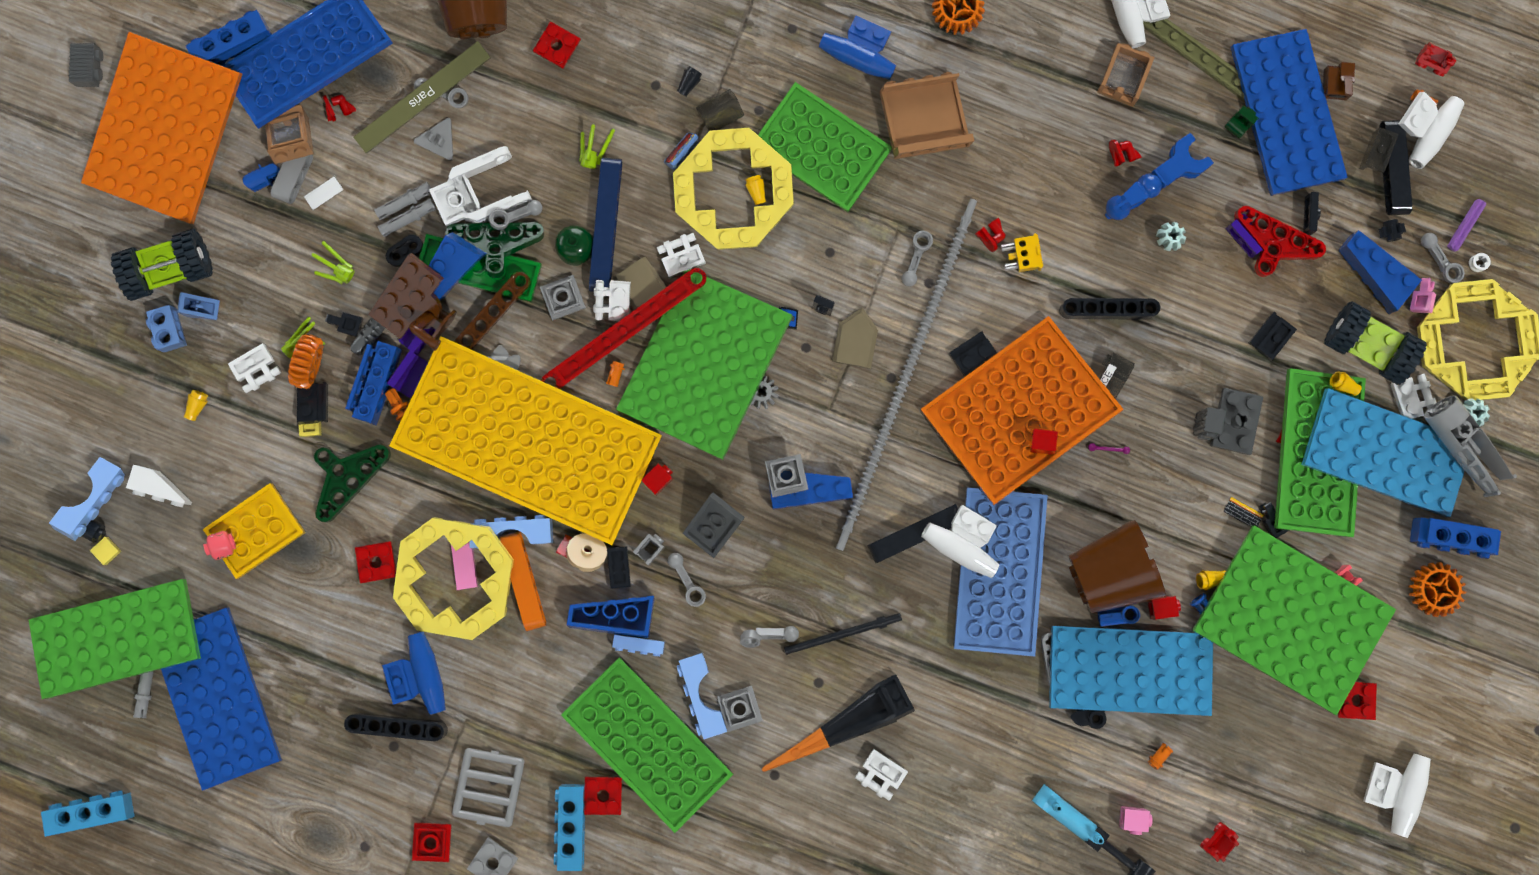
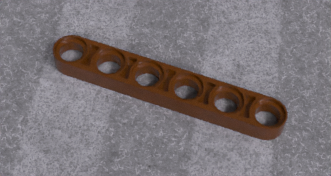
M523 272L515 273L454 342L473 350L530 285V277ZM520 275L526 278V284L523 287L517 286L515 282L516 278ZM506 290L511 291L513 294V298L509 302L504 301L502 298V294ZM492 305L498 306L500 310L499 314L495 317L489 313V308ZM477 321H485L486 328L484 331L477 330ZM465 335H470L473 338V343L470 346H466L463 343Z

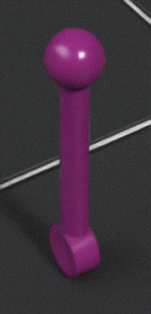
M1094 443L1088 446V450L1091 452L1104 450L1123 452L1124 454L1130 453V448L1127 446L1124 448L1096 446Z

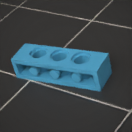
M561 784L559 790L555 791V802H558V810H555V823H558V831L554 833V844H558L557 852H554V865H557V871H582L584 868L585 784ZM565 802H573L575 810H566ZM571 822L575 830L567 832L564 828L565 823ZM564 844H572L574 852L567 853L564 850Z
M122 790L109 793L110 797L103 798L102 795L89 797L87 802L77 799L69 801V805L63 807L62 803L49 805V810L41 812L45 837L135 817L131 792L123 794ZM106 803L111 807L110 813L105 809ZM86 808L90 810V817L85 814ZM66 812L70 815L69 821L65 819Z

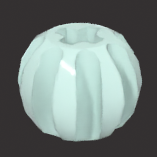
M1167 222L1161 225V229L1157 231L1156 236L1160 238L1157 240L1159 246L1161 244L1164 245V250L1170 251L1171 248L1176 251L1181 248V244H1185L1186 236L1183 234L1186 231L1184 227L1179 228V223L1172 222L1171 225Z
M1470 398L1463 402V405L1479 427L1489 420L1490 415L1487 411L1490 409L1488 405L1484 406L1483 400Z

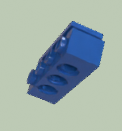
M257 10L248 11L243 17L231 20L225 26L213 29L207 35L195 38L185 46L189 54L223 66L228 59L239 56L272 35L263 16Z
M380 341L377 342L376 348L367 344L345 408L353 412V418L377 426L386 400L385 393L390 388L387 382L396 371L402 350L398 347Z
M1420 517L1413 518L1410 542L1417 543V547L1421 548L1436 546L1438 551L1450 552V549L1457 550V554L1470 555L1471 552L1477 553L1476 557L1490 559V556L1498 555L1501 531Z

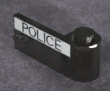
M1113 352L1111 355L1107 354L1103 360L1104 371L1099 379L1116 399L1130 376L1135 363Z

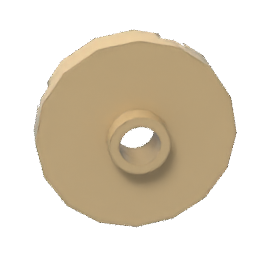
M582 533L574 536L569 541L566 555L573 567L575 566L583 572H592L599 569L605 562L607 547L603 541Z

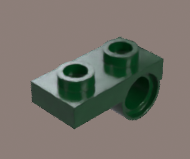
M1243 105L1224 127L1240 139L1259 118L1250 107L1246 108Z

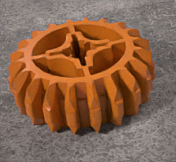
M935 0L932 3V8H934L932 15L936 16L935 23L941 22L939 25L940 29L944 26L947 27L946 33L951 29L954 35L957 34L958 30L963 35L965 29L970 33L972 27H978V22H981L983 19L982 14H984L985 9L982 7L985 3L981 0H969L973 6L972 10L966 4V0ZM962 2L960 10L955 14L956 7ZM943 6L950 12V18L944 12ZM958 18H965V19H966V20H963V21H956Z
M305 334L298 340L288 370V379L291 385L307 389L314 383V379L319 372L324 346L321 338Z
M1437 562L1436 564L1428 563V566L1422 565L1420 567L1421 571L1416 570L1414 572L1417 577L1410 578L1414 585H1409L1408 587L1413 589V592L1409 595L1415 596L1412 603L1419 604L1418 610H1424V614H1432L1433 617H1438L1439 615L1445 617L1447 613H1455L1454 608H1461L1458 602L1465 601L1461 594H1466L1467 592L1462 590V587L1466 584L1460 583L1463 576L1456 575L1458 570L1451 569L1449 564L1443 566L1442 562ZM1438 573L1437 578H1434L1433 582H1427V579L1432 574ZM1432 586H1438L1437 588L1442 593H1437L1436 588ZM1442 597L1448 598L1444 604L1436 606Z

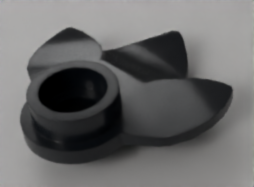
M1076 709L1077 711L1070 716L1075 724L1079 726L1089 725L1094 729L1102 728L1107 721L1105 711ZM1094 715L1099 716L1098 722L1093 721Z

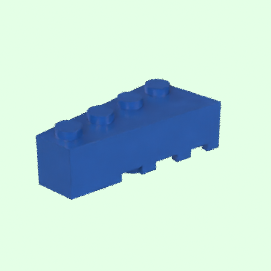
M1359 230L1351 234L1338 250L1352 269L1356 270L1362 277L1363 283L1368 285L1373 291L1374 297L1384 305L1385 311L1388 314L1398 311L1422 281V279Z
M453 232L445 235L429 264L430 268L444 278L434 292L440 301L487 254Z
M783 471L781 478L789 480L792 478V473L790 471ZM805 473L808 490L772 497L770 488L773 510L853 498L850 477Z
M647 596L570 605L567 626L574 629L649 638L655 597Z

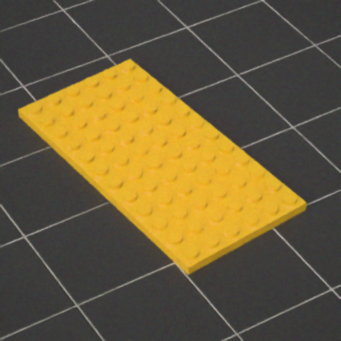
M440 336L439 340H441V343L437 350L433 351L389 446L613 545L662 435Z

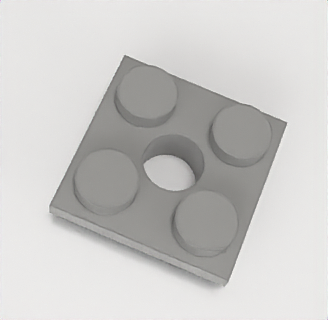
M574 275L540 287L552 321L586 308ZM561 292L568 294V298L564 302L557 300V296Z
M801 454L765 462L772 497L808 490ZM788 470L792 473V478L784 480L781 478V473Z
M752 686L717 696L728 732L763 721ZM738 703L744 704L746 707L745 713L741 715L736 714L734 706Z
M488 837L467 870L475 875H508L518 857ZM493 857L498 860L497 868H491L488 865L489 858Z

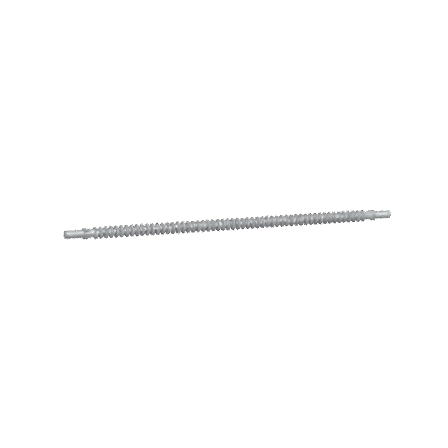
M975 199L969 200L964 216L961 217L960 226L956 228L958 232L954 233L956 237L952 238L954 242L950 244L951 248L948 249L950 253L946 254L948 258L944 259L946 263L942 264L943 269L940 270L941 274L938 275L939 280H936L937 285L934 286L935 290L932 291L933 296H930L931 301H928L927 312H924L925 317H922L923 322H920L921 328H918L919 333H916L917 338H914L913 349H910L911 354L907 355L909 359L905 360L907 362L903 366L905 370L901 371L903 375H900L901 380L897 381L899 384L895 387L897 391L893 392L895 396L891 397L893 401L889 402L891 406L887 408L888 413H885L886 418H883L884 424H881L882 429H879L880 434H877L878 440H875L874 450L870 451L872 455L868 457L870 461L866 462L868 466L864 467L866 471L862 472L864 475L863 478H860L862 482L858 483L860 487L856 488L858 492L854 494L855 499H852L853 505H850L849 515H846L847 520L842 527V533L836 546L838 550H844L848 537L852 533L853 524L857 521L856 516H859L858 511L862 510L860 506L864 504L862 500L866 499L864 495L868 494L866 490L870 489L868 486L869 483H872L870 479L874 478L872 474L876 473L874 469L878 467L877 462H880L879 456L882 457L881 451H884L883 446H886L885 441L888 440L887 435H890L889 430L893 429L891 425L895 424L893 422L897 418L895 414L899 413L897 409L901 408L899 404L903 403L901 400L905 397L903 393L907 392L905 388L909 387L907 383L911 381L912 371H915L914 366L917 365L916 360H919L918 355H921L920 350L923 349L922 344H925L924 339H927L926 334H929L930 323H933L932 318L936 317L934 313L938 312L936 309L940 306L938 302L942 301L940 297H943L942 292L946 291L944 288L948 285L946 281L950 280L948 276H951L952 273L950 271L954 270L952 267L956 264L954 260L958 259L956 255H959L960 252L958 250L962 249L960 245L964 243L963 239L966 238L964 234L968 233L967 227L972 221L971 217L977 204Z

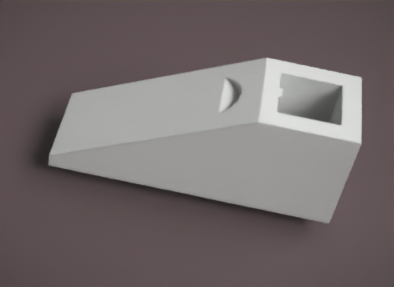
M133 465L126 488L133 490L132 494L145 497V494L152 495L151 499L164 502L165 499L171 500V505L183 507L184 504H192L160 471Z

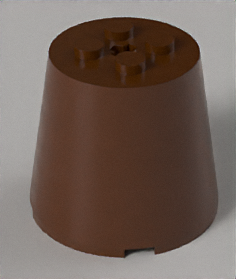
M437 0L447 35L460 39L491 37L490 35L501 33L507 29V0Z
M1135 520L1124 524L1068 556L1071 563L1069 570L1074 578L1076 589L1083 605L1087 604L1091 613L1161 599L1166 595L1154 558L1149 559L1145 550L1149 546Z

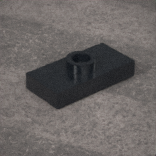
M1311 192L1305 196L1303 232L1308 235H1312L1317 231L1318 220L1321 215V209L1318 208L1319 192Z
M816 295L812 309L820 314L831 316L835 303Z
M628 547L607 548L610 589L631 587Z

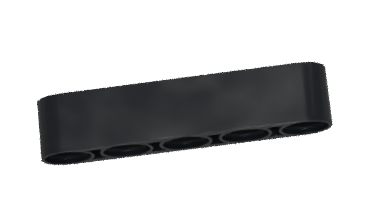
M1400 120L1381 121L1379 125L1385 207L1388 216L1409 215L1412 211L1406 131L1399 125Z
M1070 298L1062 303L1059 312L1065 319L1148 320L1160 312L1161 306L1156 299ZM1067 304L1074 307V313L1067 312ZM1087 304L1093 306L1094 313L1087 312L1085 308ZM1106 305H1111L1114 312L1108 313L1105 308ZM1126 305L1133 307L1134 311L1132 314L1126 311ZM1146 305L1152 306V314L1146 311Z
M954 504L867 545L875 564L925 541L921 535L928 523L947 530L951 529V522L958 511L957 505Z
M355 713L349 715L344 721L345 729L355 734L438 741L444 738L448 732V727L444 722ZM353 718L359 720L360 725L358 728L353 727ZM373 720H377L380 723L379 730L373 729ZM394 722H398L400 725L398 733L392 729ZM414 724H418L421 728L418 735L412 731ZM434 726H438L441 729L439 737L435 736L432 732Z

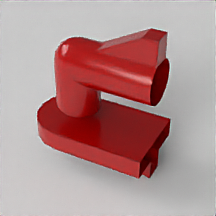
M340 94L331 97L332 105H339L344 116L356 112V108L346 100L344 95ZM322 96L328 121H336L335 113L327 96Z
M1114 139L1109 142V150L1116 167L1125 162L1122 153L1124 150L1129 162L1142 158L1133 147L1131 141L1118 143Z
M999 217L988 224L995 234L993 237H991L985 227L975 233L991 252L998 249L997 244L1006 237Z

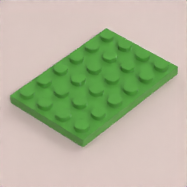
M796 82L758 134L760 138L791 164L794 177L847 213L892 150V146Z

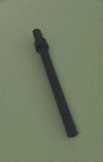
M900 613L888 617L880 616L871 622L786 646L784 650L786 655L872 629H883L889 624L902 621Z

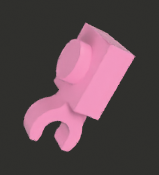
M1422 278L1420 291H1413L1410 311L1417 313L1433 312L1436 294L1432 291L1435 282L1431 281L1430 278Z

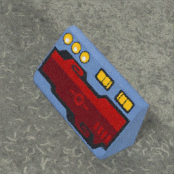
M687 133L664 160V163L675 171L699 143L698 135Z

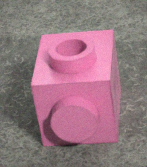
M1121 806L1120 828L1129 830V833L1134 835H1142V832H1149V827L1152 826L1150 811L1144 808Z

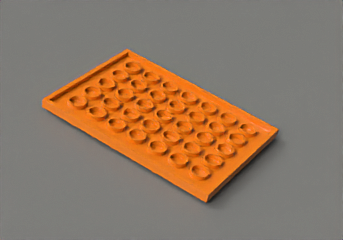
M128 32L81 183L186 223L194 224L242 73Z
M1049 316L921 408V412L993 505L1004 499L1124 410ZM1034 429L1058 431L1057 447L1054 455L1030 452Z

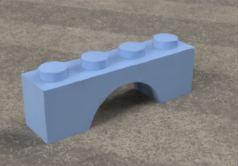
M99 457L88 472L93 483L89 498L82 504L74 507L62 506L49 522L54 530L74 541L85 533L86 526L98 516L101 506L110 500L114 489L119 487L124 481L125 474L121 468Z
M535 515V519L527 520V516L514 517L515 521H507V518H494V522H486V519H476L473 525L491 527L497 537L506 531L518 530L526 535L530 544L554 543L552 519L547 518L545 515ZM472 540L469 542L470 548H478Z
M703 652L679 660L680 665H677L679 676H684L686 682L683 685L686 697L690 696L692 704H689L692 716L696 715L698 723L695 724L698 736L702 735L703 739H707L727 732L722 712L707 707L699 695L700 682L709 672Z

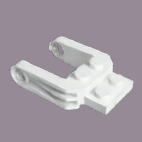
M507 146L497 148L453 167L447 182L429 189L446 227L464 219L469 223H487L493 210L503 209L509 213L526 206L532 200L527 190L516 196H508L481 208L467 179L511 159L512 155Z

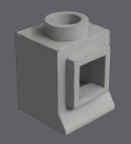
M648 534L633 553L650 566L665 548L662 545L664 540L657 534L653 536ZM650 542L658 547L652 555L645 550V547Z

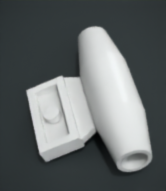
M1111 0L1120 29L1132 49L1146 43L1143 21L1153 23L1170 17L1166 0Z
M1425 92L1418 93L1399 122V125L1410 136L1418 137L1409 159L1410 165L1422 169L1439 152L1456 126L1464 107L1462 99L1451 96L1437 109V104Z
M964 505L959 507L952 520L951 531L928 523L921 537L940 553L965 568L992 578L996 574L999 564L984 552L981 547L989 542L997 525Z
M1413 754L1403 775L1395 768L1374 762L1363 801L1385 809L1393 808L1391 833L1406 838L1409 837L1419 817L1427 790L1430 758Z

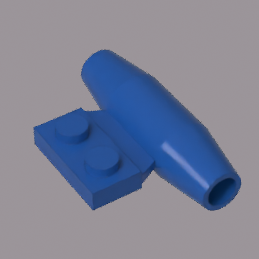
M856 15L848 30V39L824 33L819 44L820 49L838 61L866 74L888 80L891 79L896 65L879 54L880 51H883L891 31Z
M424 631L409 635L410 660L401 659L382 665L392 703L394 705L413 699L420 693L430 715L444 711L446 707L443 683L434 652Z

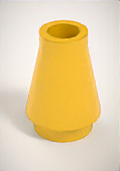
M760 175L745 179V186L754 204L760 205L765 203L764 179H761Z
M1337 371L1330 378V385L1334 390L1354 396L1361 392L1362 386L1357 384L1346 372Z
M192 390L191 394H188L184 417L188 420L196 421L197 416L208 402V395Z
M1202 570L1196 575L1197 586L1204 590L1218 586L1226 571Z

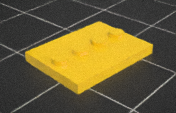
M269 483L203 529L207 536L220 531H226L228 534L232 533L236 549H234V553L231 556L222 559L235 579L241 578L306 533L273 483Z

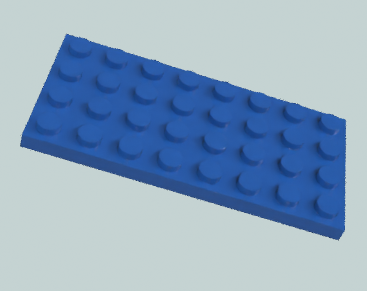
M326 0L227 62L223 67L242 73L236 97L259 129L393 43L363 0Z
M1307 29L1233 44L1230 49L1238 71V78L1241 82L1246 107L1253 109L1259 118L1252 125V130L1270 196L1348 178Z
M224 608L194 620L201 659L161 669L202 791L282 761L230 608Z

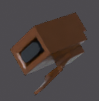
M1341 62L1339 66L1328 65L1324 68L1323 90L1326 99L1348 100L1353 95L1355 63Z

